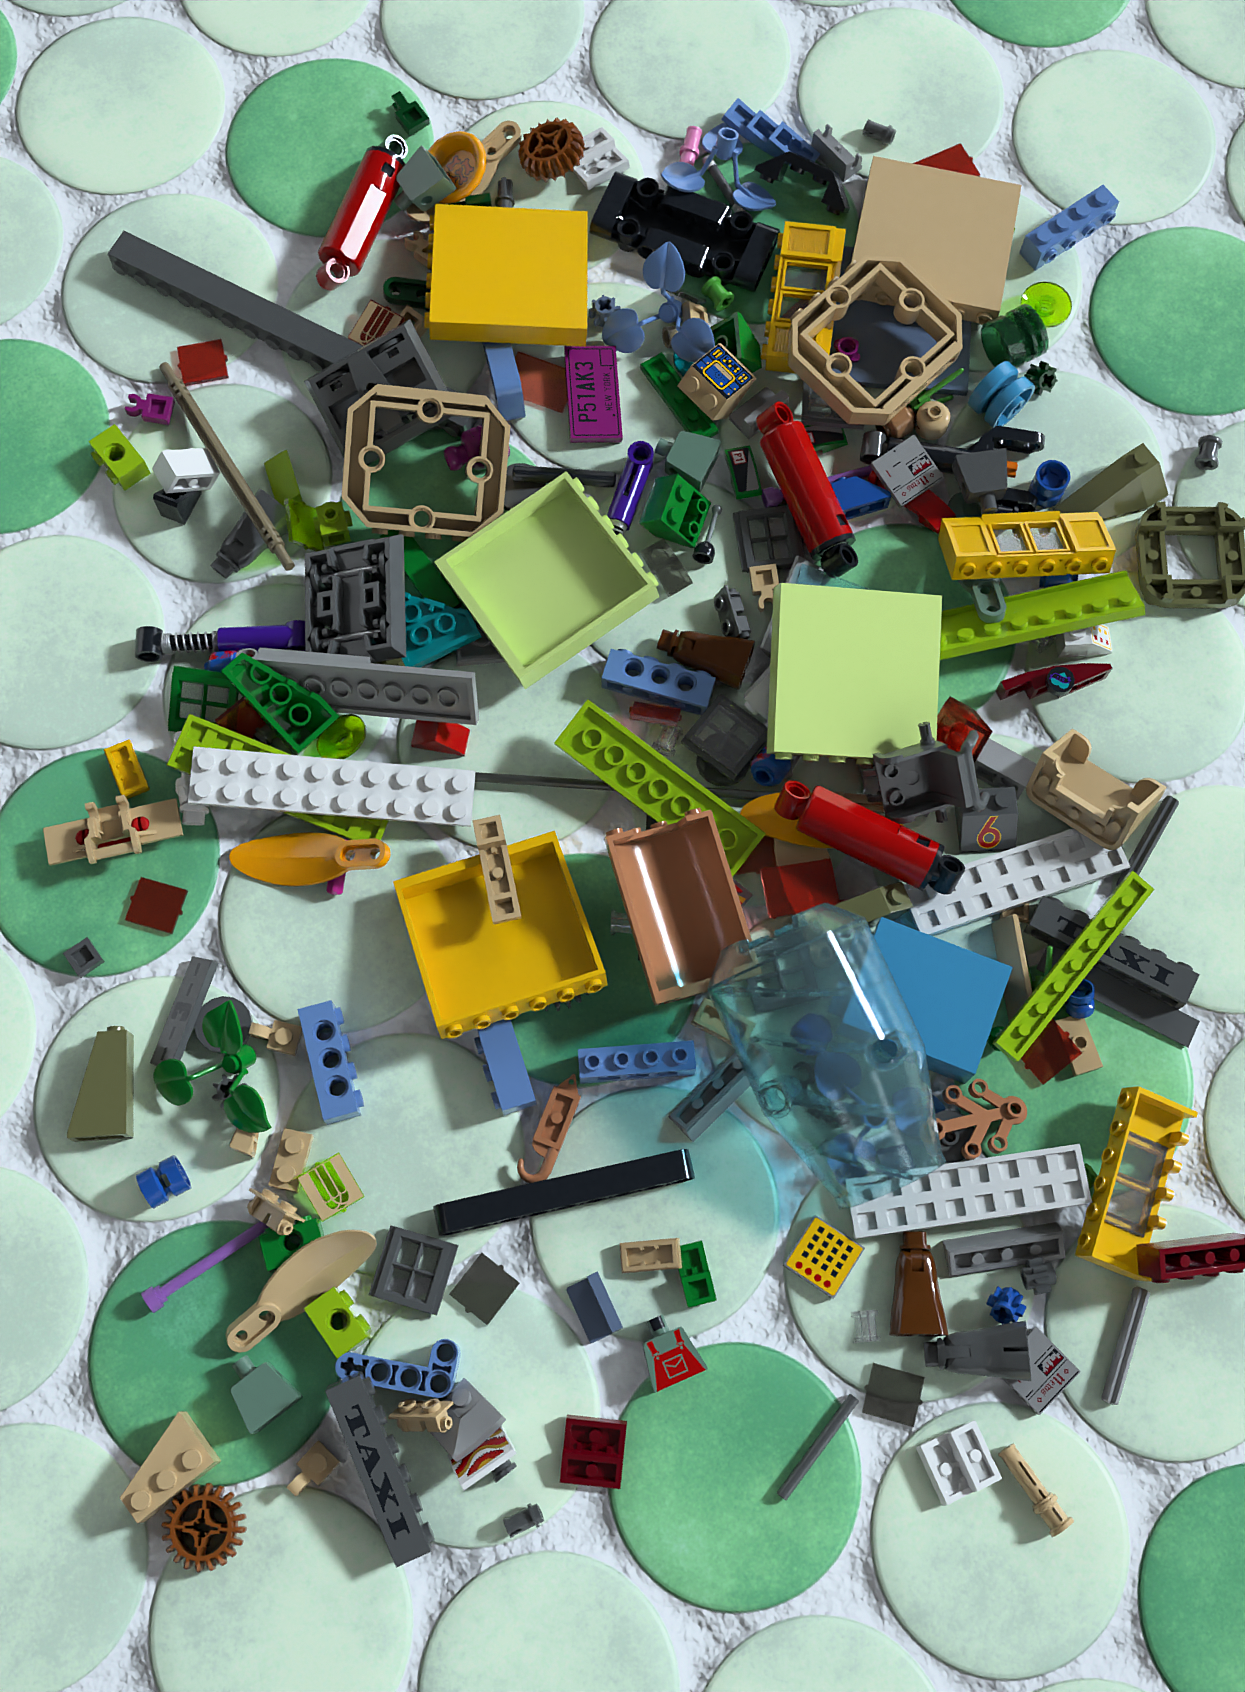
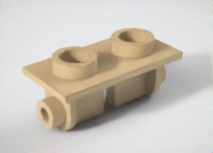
M252 1188L249 1189L250 1192L255 1194L254 1199L247 1205L249 1214L265 1223L279 1235H289L293 1230L295 1220L304 1223L305 1219L296 1214L297 1208L283 1200L279 1203L277 1201L279 1198L277 1194L265 1188L262 1192Z
M410 1398L400 1402L398 1408L388 1416V1419H397V1426L404 1432H423L427 1428L428 1432L444 1433L452 1427V1419L448 1417L447 1410L454 1403L453 1401H439V1399L415 1401V1399Z

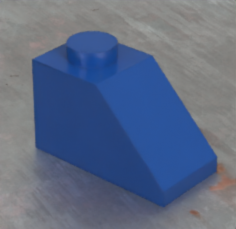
M857 476L850 478L841 477L831 483L847 520L887 509L891 499L890 491Z

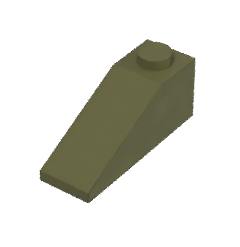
M901 881L879 887L819 911L818 914L828 937L832 938L857 931L859 928L864 929L875 926L881 917L891 921L896 920L913 908V905Z

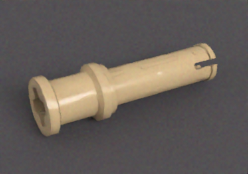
M1013 1443L1003 1449L998 1456L1002 1458L1034 1503L1032 1505L1034 1513L1040 1514L1050 1528L1049 1534L1054 1537L1072 1525L1074 1520L1072 1517H1068L1057 1503L1058 1497L1056 1494L1048 1493Z

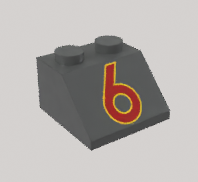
M1015 787L979 789V794L982 791H987L990 796L986 808L981 812L974 811L971 807L962 808L954 806L960 853L1001 851L1016 847L1018 807Z

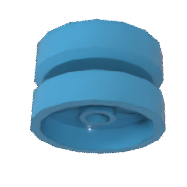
M1004 361L981 380L970 395L968 406L977 414L985 413L984 420L992 428L997 425L1004 426L1025 406L1035 390V385L1026 377L1017 378L1018 369L1009 361Z

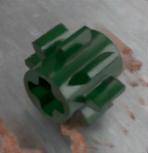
M1040 361L1039 366L1031 364L1027 373L1024 374V377L1035 385L1033 393L1039 396L1042 395L1043 390L1051 392V389L1058 381L1054 374L1057 369L1049 366V363Z

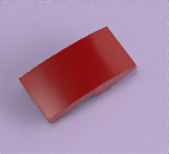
M930 489L904 505V507L918 515V520L921 524L937 534L940 532L942 518H956V514Z

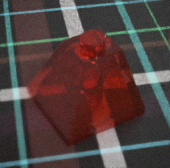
M949 696L937 716L936 740L946 744L947 748L958 752L971 730H976L979 738L972 750L975 763L993 731L973 708Z

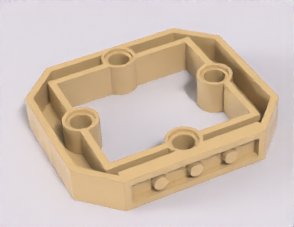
M865 255L858 262L854 260L846 268L844 275L840 278L838 276L834 277L822 294L820 292L816 293L804 310L800 308L792 315L790 319L792 322L788 331V366L847 424L885 426L897 413L952 365L962 350V314L902 257ZM874 283L896 302L893 312L897 321L902 324H912L916 321L937 342L921 358L915 356L905 358L895 375V382L876 399L849 375L852 369V362L847 355L843 353L828 355L812 339L831 321L842 319L849 305ZM832 301H837V302H839L840 304H839V305L834 304ZM905 304L911 305L913 308H908ZM832 369H838L841 373H835ZM906 372H911L915 377L907 375Z
M377 384L349 407L347 411L341 498L366 527L372 528V533L388 535V529L399 530L398 535L414 537L415 532L425 533V538L441 540V535L443 534L452 535V541L464 542L468 537H471L503 514L510 425L487 396ZM431 402L436 406L437 414L434 417L429 418L423 414L422 407L425 403ZM375 408L416 412L418 419L426 424H434L443 415L482 419L479 456L470 459L465 466V475L471 482L477 484L474 516L433 512L424 505L415 506L412 509L368 505L371 473L381 470L385 463L384 452L378 446L373 445ZM369 451H373L379 456V463L375 467H369L364 462V455ZM476 462L484 464L486 468V473L481 478L475 477L472 473V466ZM424 511L427 513L429 520L425 526L420 527L415 524L414 515L416 512Z

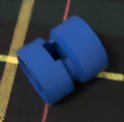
M1048 460L1038 466L1028 489L1030 493L1038 498L1037 506L1050 508L1060 502L1070 481L1069 469L1065 464L1057 460Z
M175 1155L159 1162L157 1169L150 1167L136 1175L141 1192L153 1209L168 1202L169 1195L179 1196L192 1188L182 1164ZM166 1174L171 1184L168 1187L166 1186L162 1178V1175Z

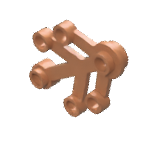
M976 1079L968 1087L969 1094L974 1098L984 1099L996 1107L995 1109L987 1110L963 1096L958 1086L950 1085L942 1093L943 1100L947 1104L958 1106L970 1115L941 1121L938 1118H929L920 1127L921 1137L926 1142L937 1143L944 1138L946 1133L975 1126L968 1142L961 1148V1153L965 1159L974 1160L981 1154L982 1149L980 1145L991 1122L1001 1120L996 1134L987 1143L992 1153L999 1154L1008 1146L1006 1138L1012 1126L1018 1125L1026 1119L1027 1107L1020 1098L1016 1096L1003 1098L989 1090L988 1084L983 1079ZM975 1084L982 1088V1093L975 1090ZM948 1091H953L956 1095V1099H952L949 1096ZM1010 1106L1016 1108L1017 1114L1012 1113ZM932 1124L938 1127L939 1133L933 1132ZM994 1140H998L1001 1143V1148H997L994 1145ZM968 1146L974 1148L975 1155L968 1152Z

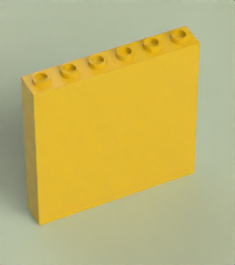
M435 204V215H430L429 224L430 231H434V234H429L428 242L429 250H433V253H428L427 267L432 269V273H427L426 287L431 289V292H426L425 308L430 309V313L425 312L424 328L429 329L430 340L586 347L588 211Z
M555 831L507 845L522 919L493 925L479 854L393 881L441 1039L456 1038L462 1035L463 1032L472 1029H484L490 1026L491 1023L500 1020H512L521 1013L539 1011L549 1004L567 1002L577 995L586 992L595 993L608 986L606 972Z

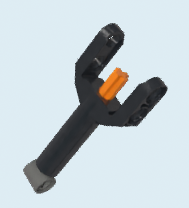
M997 425L983 434L978 442L967 449L920 442V444L940 472L954 474L952 464L956 455L1006 448L1007 451L1031 454L1044 449L1045 435L1036 431ZM867 431L863 434L860 461L870 465L873 461L905 441V439L890 437L886 442V435L884 433ZM1007 461V477L1015 478L1018 468L1017 462ZM1007 488L1004 497L996 500V503L1008 507L1017 505L1019 513L1035 512L1038 498L1026 490Z

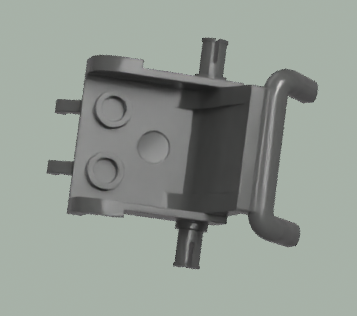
M930 722L919 723L920 743L886 754L877 752L873 754L875 765H872V769H861L863 776H877L880 791H877V795L867 794V801L882 802L885 817L898 824L916 821L915 817L935 811L936 822L943 823L948 821L946 807L952 805L962 808L971 807L974 811L981 812L986 808L990 799L987 791H982L979 794L972 750L979 738L976 730H971L968 733L960 751L955 752L947 748L946 744L935 741L932 737Z

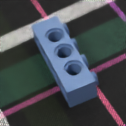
M611 649L602 674L601 684L604 689L702 716L709 707L716 678L705 671L699 670L694 672L686 670L682 665L671 663L670 665L661 663L658 659L651 656H644V658L636 656L626 649ZM637 670L640 674L632 677L627 675L626 672ZM662 677L666 681L662 684H657L652 679ZM682 684H687L691 686L692 689L689 691H682L679 689V686Z
M332 1000L297 1009L323 1121L329 1125L361 1116L360 1107L364 1106L360 1089L355 1090L353 1080L357 1079V1072L354 1062H348L346 1052L351 1051L347 1034L342 1035L340 1025L344 1024L341 1008H336ZM324 1028L333 1029V1034L328 1040L319 1039V1033ZM329 1056H339L337 1066L333 1068L325 1066L326 1059ZM337 1083L346 1084L345 1092L340 1096L332 1095L333 1086Z
M694 1040L578 1049L580 1084L695 1075L696 1072Z

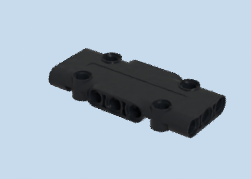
M616 171L594 213L589 233L617 243L618 247L625 252L637 250V253L644 259H647L651 253L660 248L664 243L671 242L681 256L685 274L697 278H702L704 275L711 278L718 276L722 286L732 284L755 292L777 244L780 229L760 222H753L752 216L746 211H737L732 215V210L728 205L694 192H682L671 186H667L665 190L659 189L657 181L653 178L647 177L638 181L636 178Z

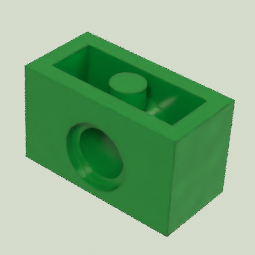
M311 1215L302 1217L305 1219L304 1223L295 1220V1225H293V1230L289 1235H279L270 1227L265 1229L266 1234L258 1237L267 1271L274 1273L301 1247L324 1236L321 1221L317 1218L312 1219ZM292 1235H298L301 1241L300 1246L294 1251H289L286 1245L288 1238Z

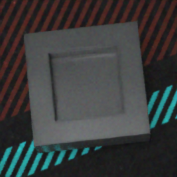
M88 937L63 953L80 978L105 962Z

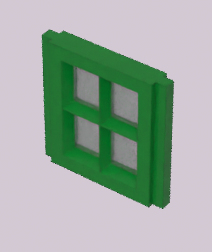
M174 666L171 681L168 731H182L188 715L192 714L235 732L238 690L222 672Z

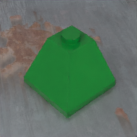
M736 312L710 327L714 336L715 346L721 343L751 373L762 368L760 344L741 313Z

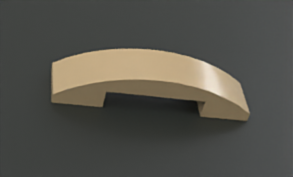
M500 815L472 820L493 925L522 919Z

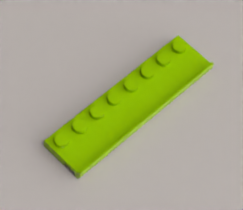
M1124 570L1004 597L1006 603L1005 617L998 623L982 621L978 617L974 604L943 610L941 613L940 660L1145 615V605L1129 579L1128 572Z

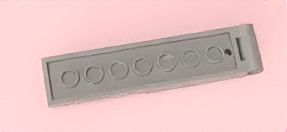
M246 648L236 653L237 657L243 652L270 667L280 675L320 695L336 713L477 725L479 721L475 672L373 664L370 657L271 648H259L258 652L255 649ZM244 698V703L251 706Z

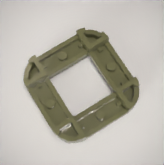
M1158 502L1145 511L1135 529L1139 586L1145 602L1162 608H1228L1237 605L1245 595V517L1241 518L1235 511L1228 508L1229 504L1218 502L1215 507H1167L1165 502ZM1165 535L1214 536L1218 579H1172V575H1168Z

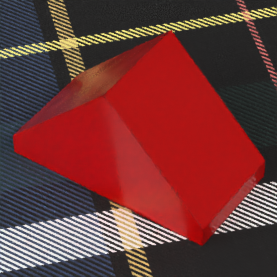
M416 720L411 747L465 756L470 729L457 723Z

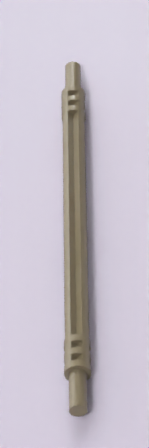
M167 362L162 363L159 369L168 381L169 390L271 553L276 554L286 571L292 570L295 564L285 550L284 541L182 379L175 375Z

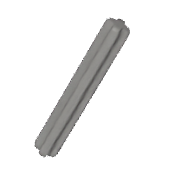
M1134 1287L1101 1397L1104 1402L1112 1405L1119 1404L1150 1296V1292L1141 1287Z

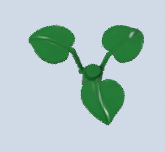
M228 1000L210 1010L202 1021V1030L207 1042L212 1047H220V1052L225 1054L222 1062L187 1076V1070L182 1061L172 1058L166 1059L156 1066L153 1073L154 1083L160 1094L169 1103L181 1106L188 1103L193 1096V1088L189 1081L223 1067L227 1073L238 1074L229 1088L231 1096L224 1101V1110L227 1118L235 1127L242 1131L250 1133L265 1132L272 1127L268 1122L265 1106L260 1095L251 1086H238L242 1078L248 1074L247 1068L255 1064L256 1053L251 1046L243 1044L237 1012L232 1000Z

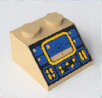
M720 343L691 365L677 386L713 421L729 417L756 380V377Z

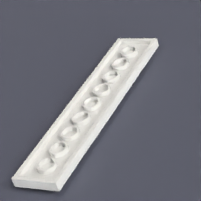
M193 747L188 803L471 827L476 771Z

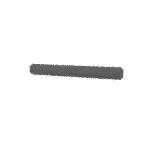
M852 1394L847 1396L777 1491V1494L787 1501L859 1403V1400Z

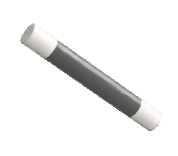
M709 155L705 156L702 159L703 163L706 162ZM712 159L707 170L734 212L745 211V209L734 202L732 198L733 190Z

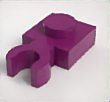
M147 393L146 400L136 394L128 395L130 403H136V406H125L127 415L131 417L141 415L145 422L170 424L175 405L173 397Z

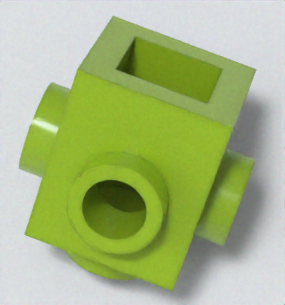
M330 501L321 506H316L317 517L313 518L316 534L321 533L325 547L351 542L348 527L353 526L350 510L344 511L342 501Z

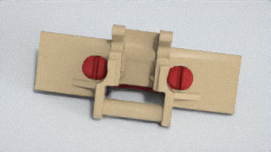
M125 795L115 797L116 805L97 808L94 802L85 803V809L88 811L89 818L43 828L49 865L52 866L87 857L90 864H96L97 860L131 852L140 854L142 853L141 845L184 836L177 799L174 798L134 808L129 807V802Z

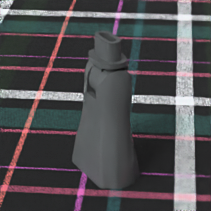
M258 489L254 496L280 537H282L297 525L298 521L287 508L262 489ZM246 511L243 512L235 527L226 537L220 550L216 553V560L210 565L225 579L233 571L237 573L240 568L247 567L268 548Z
M1026 1321L956 1332L945 1336L943 1339L937 1338V1342H924L926 1367L939 1366V1370H944L945 1366V1370L957 1374L1031 1381Z

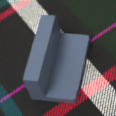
M598 1271L587 1276L586 1279L567 1287L568 1296L590 1343H594L623 1329Z

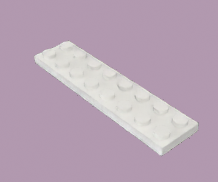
M1073 828L964 864L965 872L951 894L938 893L929 884H927L923 891L907 883L903 885L913 905V908L908 911L916 930L932 936L1040 900L1043 896L1049 897L1124 872V870L1130 868V865L1122 847L1116 850L1105 849Z
M1080 1144L845 1179L855 1239L1092 1203Z

